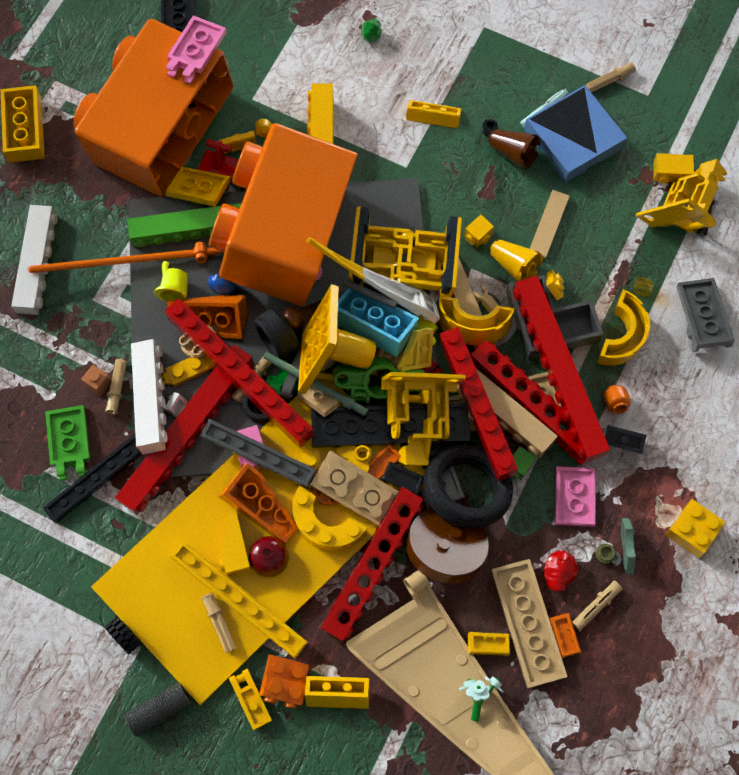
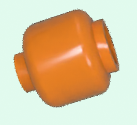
M612 385L604 392L603 398L608 411L622 414L630 407L631 399L625 387Z

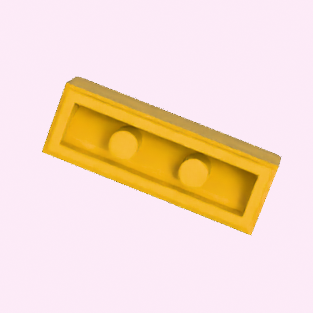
M410 100L407 107L406 120L458 128L462 109Z

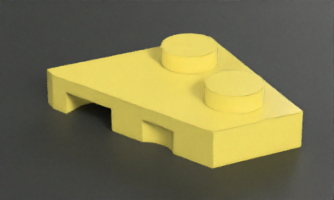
M433 329L413 330L397 370L403 372L431 367Z

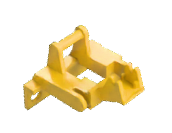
M718 159L702 163L700 168L692 175L679 178L678 182L672 184L663 206L638 212L636 217L652 228L675 225L689 233L695 232L696 229L715 227L716 220L707 211L718 190V182L726 180L723 177L727 175L726 170ZM645 215L651 216L653 219L647 218Z
M390 372L381 378V390H387V424H391L393 439H398L400 436V424H405L409 421V402L427 404V419L423 420V434H413L408 437V446H404L399 450V455H401V458H399L400 463L413 466H428L431 441L447 440L449 438L448 392H457V383L466 379L465 375ZM409 390H422L418 395H409Z

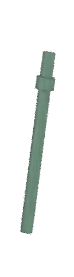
M266 352L264 359L299 378V369ZM316 379L311 384V386L344 404L345 408L353 409L363 416L367 414L368 409L356 403V400L352 397H346Z

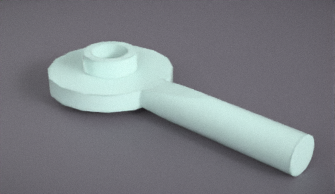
M562 89L554 94L544 105L520 122L521 126L525 128L527 118L562 99L568 91Z

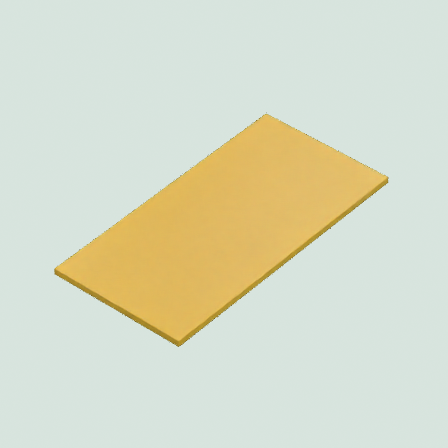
M316 379L348 397V394L337 387L334 382ZM297 395L288 405L312 427L311 407L299 399ZM339 402V407H344V404ZM271 420L259 430L264 445L289 457L318 449L323 463L329 451L337 454L336 450L339 448H312L311 438L299 449ZM384 445V446H368V447L371 448L372 453H373L372 459H373L386 445ZM392 445L398 452L402 448L400 445ZM361 453L359 457L365 458L367 454ZM236 454L232 455L91 586L200 706L270 639L214 593L219 608L223 610L221 612L236 645L234 651L226 653L211 618L207 617L208 612L201 597L207 594L210 595L212 591L170 557L181 542L184 541L221 571L219 560L222 559L221 552L233 508L218 496L241 469L238 459L240 456ZM397 463L399 466L424 476L425 469L421 466ZM265 468L257 470L265 477L267 484L276 494L278 501L295 523L293 516L294 495L299 486L304 489L305 487L290 480L286 481L284 477ZM386 483L387 485L391 486L392 488L396 489L397 491L400 489V488H398V487H396V486H393V485H391V484H389V483ZM311 488L305 489L308 492L312 493ZM317 501L314 507V514L322 524L339 526L351 517L367 527L366 535L350 548L327 551L307 542L297 528L285 544L289 552L287 567L281 574L275 577L260 576L251 567L250 571L227 577L286 623L371 540L378 527L377 525L341 504L327 506ZM238 512L249 558L250 548L256 540L265 536H274Z

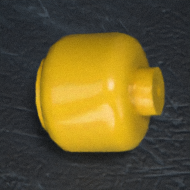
M267 119L256 121L255 134L263 138L266 137L272 125L271 122Z

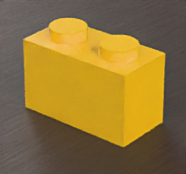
M656 154L653 162L654 181L660 183L678 182L679 178L694 173L693 155Z

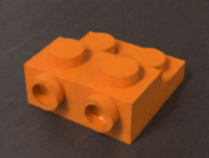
M271 654L268 655L259 696L264 697V701L268 703L284 702L285 707L296 709V706H302L309 664Z

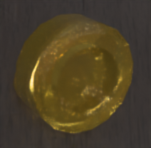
M638 277L635 279L633 290L639 296H648L652 291L654 283L650 279Z

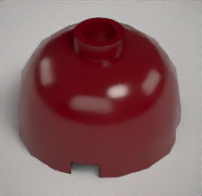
M265 536L256 540L251 546L249 563L258 575L275 577L281 574L287 567L289 552L286 545L280 539Z

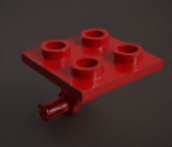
M207 139L206 147L214 148L216 152L206 150L198 170L229 176L232 182V172L235 173L239 159L224 155V152L229 154L232 152V146L223 144L219 140L216 142ZM230 182L229 185L227 186V188H226V190H225L226 192L228 191L231 182Z

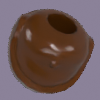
M286 308L282 314L292 329L298 328L303 321L302 314L297 309Z

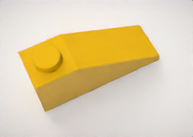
M236 509L231 510L221 552L222 559L219 560L221 571H225L227 576L251 570Z

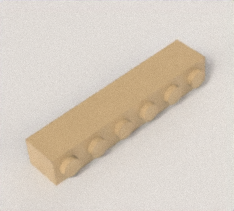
M477 370L503 431L507 430L512 434V438L517 443L524 444L528 452L541 458L554 444L558 436ZM457 384V393L461 394Z

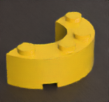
M624 289L619 297L614 315L625 323L626 335L620 339H606L597 364L615 366L630 361L640 352L649 335L650 318L648 312H646L640 299Z
M440 296L438 306L440 319L438 322L444 332L459 327L465 344L480 346L485 340L489 343L497 342L509 332L515 308L496 305L494 310L487 315L473 316L461 309L457 298Z
M300 486L297 488L293 499V516L298 531L311 545L322 550L337 551L354 546L366 535L367 527L351 517L339 526L322 524L314 514V507L317 502L316 496Z

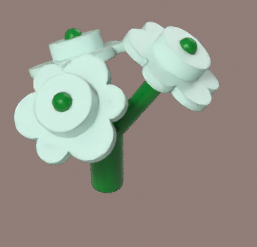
M486 676L485 679L491 683L490 687L481 680L467 679L466 682H463L464 687L459 688V690L467 689L466 695L473 699L472 721H479L482 703L489 698V694L495 687L502 693L504 692L500 688L502 683L499 682V678L492 676L489 679Z

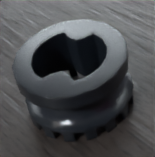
M486 119L482 124V133L489 137L491 132L498 129L497 121L495 122L493 119ZM488 125L493 126V130L490 131L486 128Z

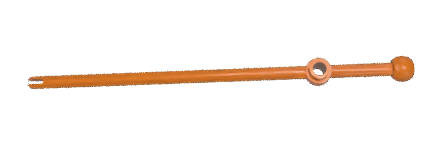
M197 242L193 250L32 265L28 267V271L30 273L188 257H194L198 263H205L208 255L224 254V252L215 248H207L204 242Z

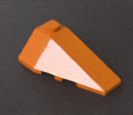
M220 295L180 299L206 325L212 327L216 334H219V337L243 338L247 319L245 295ZM168 300L167 308L176 300Z
M246 463L228 482L218 497L286 544L296 531L297 526L286 509L278 501L276 494L267 484L265 477L249 463Z

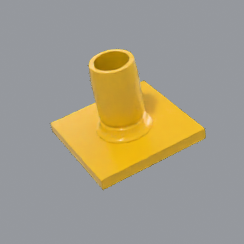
M332 284L302 333L298 392L306 394L327 359L357 368L368 369L375 356V341L337 329L339 287Z

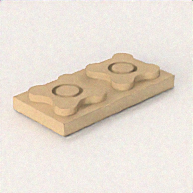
M329 451L310 483L311 487L377 526L380 525L398 493L396 489L332 451Z

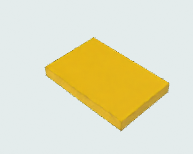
M181 167L165 192L168 197L215 207L231 180L229 176Z

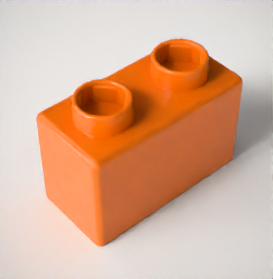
M149 19L137 37L127 36L118 45L113 57L112 74L98 94L90 93L79 103L74 115V128L76 136L94 165L159 197H164L166 195L165 191L180 168L185 165L230 95L234 85L224 52L216 49L201 74L195 73L191 84L184 82L183 69L178 68L177 75L174 78L168 76L169 70L166 69L169 61L167 55L182 32L155 19ZM192 103L196 105V107L193 108L188 107Z
M277 123L270 126L263 147L246 142L232 181L234 185L247 189L240 208L226 203L222 204L209 240L210 247L224 252L219 271L220 277L304 307L325 255L306 242V240L310 237L323 246H328L358 154Z

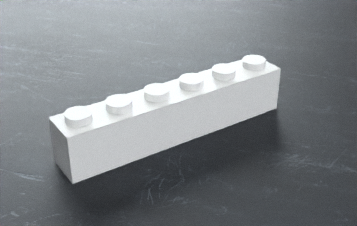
M30 205L11 305L18 314L38 315L39 309L43 306L42 291L46 289L45 274H48V272L30 273L28 267L48 264V258L52 255V248L50 246L51 241H54L55 237L54 224H57L58 220L57 213L54 212L52 206Z
M154 339L132 343L136 447L144 455L166 450L165 442L168 441L167 433L164 430V425H166L167 421L163 413V407L166 404L162 396V390H164V382L161 379L163 365L160 362L162 349L160 345L156 344Z

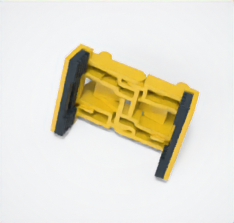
M357 207L351 261L395 281L420 289L440 291V296L451 297L456 288L462 218L450 216L445 233L416 230L414 233L410 229L370 226L368 207ZM402 254H407V263L402 262ZM444 262V264H443V271H442V270H441V263ZM349 272V280L363 286L365 282Z

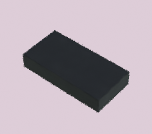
M389 461L381 480L398 488L404 487L418 495L424 476Z

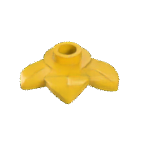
M366 445L358 447L345 446L339 447L336 450L340 457L368 473L369 462L373 457L370 447ZM361 453L367 454L365 458L359 456Z

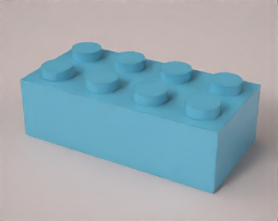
M348 288L338 300L337 326L350 333L375 341L376 347L395 357L407 345L413 330H417L418 317L399 307L393 309Z

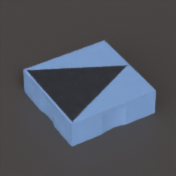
M585 85L527 118L524 128L526 133L539 135L541 143L540 146L537 145L538 149L547 156L550 164L565 183L585 172L593 164L603 161L622 150L627 140L625 134Z

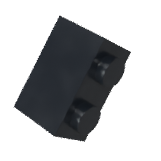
M611 425L607 426L605 434L609 446L640 454L643 452L647 437L646 434Z

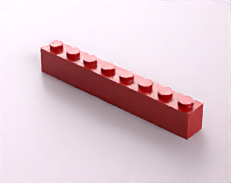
M459 327L440 333V343L453 374L466 376V379L457 384L497 481L516 475L518 467Z

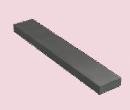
M209 419L201 434V438L307 489L316 473V469L214 420Z

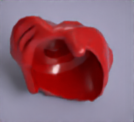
M564 549L552 553L545 562L544 577L548 587L554 591L565 590L567 585L574 581L578 574L575 556L567 553Z

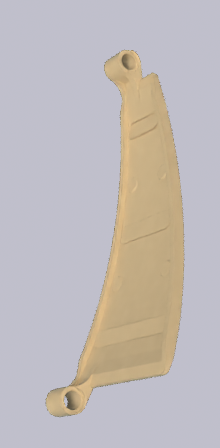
M418 570L405 578L403 582L413 600L348 640L346 646L349 651L489 775H554L495 688L489 694V698L482 703L479 721L471 720L473 699L466 695L467 689L459 690V688L464 687L463 682H466L467 679L481 680L489 687L491 683L485 679L487 675L474 655L468 654L467 644L434 594L427 577Z

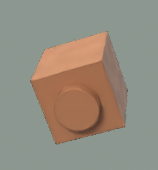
M93 364L81 379L86 388L100 397L111 384L109 375Z

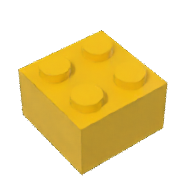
M691 499L665 535L699 559L709 548L725 524V521Z

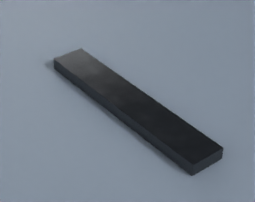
M136 433L43 507L55 524L142 455L136 447Z

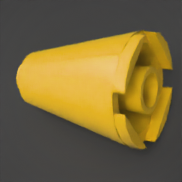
M503 240L495 241L490 247L491 256L516 282L536 276L538 271L535 269L538 265H542L543 255L538 251Z

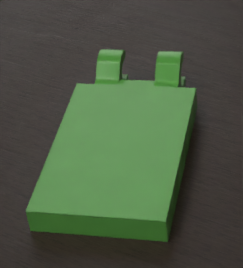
M80 405L45 411L51 467H56L59 480L68 479L66 468L76 466L77 474L79 473V477L83 476L87 472L85 462L91 461L85 406Z

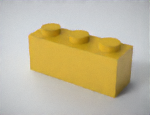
M306 677L305 700L307 707L369 709V678Z

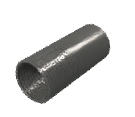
M178 682L167 688V690H163V693H158V695L148 699L143 704L141 703V705L124 713V718L133 735L138 737L145 733V731H149L154 726L188 708L191 705V701L181 683Z

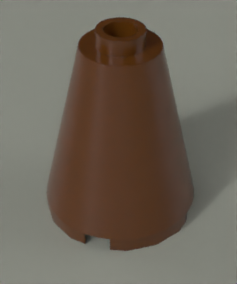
M499 129L491 132L488 138L492 148L524 170H526V167L530 168L538 155V151H535L537 145L540 146L541 143L539 135Z

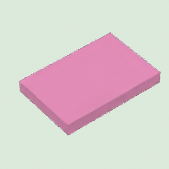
M556 466L555 525L596 526V468Z

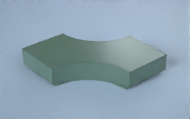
M622 518L620 536L623 547V565L626 574H634L636 560L633 541L634 529L629 518Z

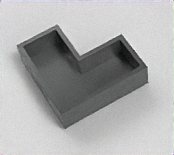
M545 275L538 276L568 350L599 343L603 336V331L592 300L555 308L550 290L546 286ZM516 282L508 283L506 294L510 307L515 308L513 316L527 360L541 357L539 351L537 352L534 348L533 335H530L527 331L526 318L521 316L519 301L514 299L512 291Z

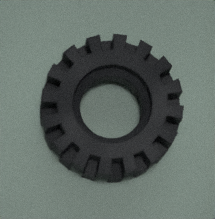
M117 616L104 627L127 654H130L141 644L137 637Z

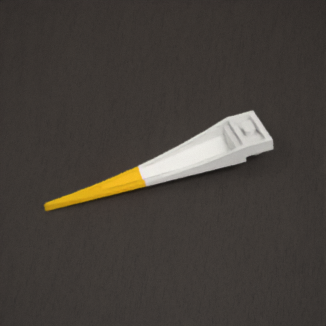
M310 237L306 240V242L375 290L397 301V305L415 316L421 315L422 318L427 321L430 320L434 324L440 319L435 299L422 289L368 270L340 256Z

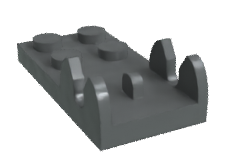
M709 278L677 283V290L688 322L687 337H692L693 339L692 352H698L701 348L723 345L726 348L732 347L735 338L715 279Z

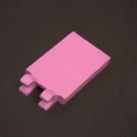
M192 16L167 55L169 61L166 69L169 70L167 75L174 78L177 75L178 68L183 69L184 82L191 84L195 73L201 74L226 35V28Z

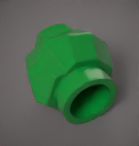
M370 19L363 23L361 35L366 42H373L381 37L380 21Z

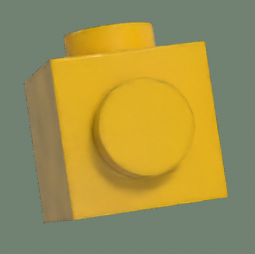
M479 215L465 228L464 237L470 245L478 248L481 244L485 245L490 240L494 226L482 215Z

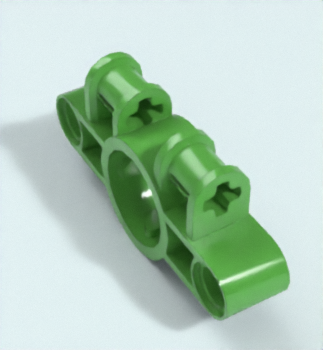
M376 357L368 369L345 364L337 365L332 370V376L337 387L349 389L348 396L355 399V402L369 404L371 396L377 399L386 398L387 403V390H381L379 386L372 387L369 385V375L377 369H389L392 372L401 371L397 370V367L391 360L384 357ZM421 368L403 371L405 373H425ZM341 374L346 375L344 378H337Z

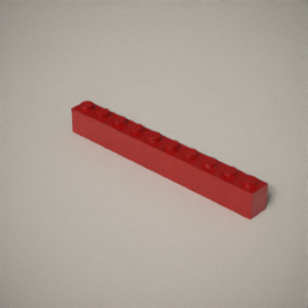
M538 276L516 282L512 291L514 299L519 301L521 316L525 317L527 321V331L530 335H533L534 348L537 352L539 351L542 357L540 358L541 365L549 374L547 376L548 382L555 389V399L562 406V416L565 422L568 421L570 436L573 440H576L579 457H583L584 462L606 456L610 448Z
M179 298L165 310L167 319L299 449L314 436L313 428Z
M233 344L231 349L253 369V357ZM215 367L167 429L168 441L165 442L166 450L149 453L116 495L115 499L117 502L135 515H138L139 512L142 513L147 508L149 499L159 492L162 482L170 478L171 470L175 465H179L182 462L184 453L195 445V439L199 434H202L209 419H214L218 415L220 406L223 403H227L231 397L230 393L234 388L237 389L217 367Z

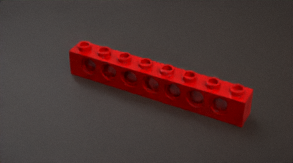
M485 340L470 355L475 368L558 436L555 443L582 466L585 462L583 457L580 458L577 453L576 447L578 445L575 439L573 440L570 436L568 421L565 422L562 416L563 409L555 403L553 397L546 395L536 382H532L522 369H518L513 365L509 357L502 355L493 343ZM488 360H493L496 365L490 364ZM502 373L509 374L510 378L504 377ZM517 386H522L524 391H520ZM531 399H536L539 404H534ZM545 412H550L553 417H548ZM560 425L566 426L567 431L562 430Z
M404 487L398 490L396 497L320 629L341 641H344L345 638L349 639L354 630L352 628L354 621H359L364 612L362 610L364 603H369L373 597L372 589L375 584L379 585L384 575L381 573L385 567L388 568L394 559L392 554L395 549L399 550L404 541L401 538L405 532H409L413 523L411 521L414 515L418 516L422 510L423 505L421 502L423 499ZM400 507H405L408 510L407 517L400 516ZM391 524H395L398 527L396 535L389 532ZM381 541H385L388 544V550L385 553L379 549ZM372 558L378 561L379 565L376 570H372L369 567V561ZM362 576L367 577L369 581L368 586L365 588L359 585V579ZM351 594L358 596L359 601L355 606L349 603V596ZM341 612H346L349 617L348 621L344 624L340 623L338 619Z

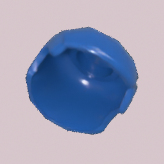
M218 274L210 275L208 279L210 289L219 295H230L237 286L236 283L219 279Z

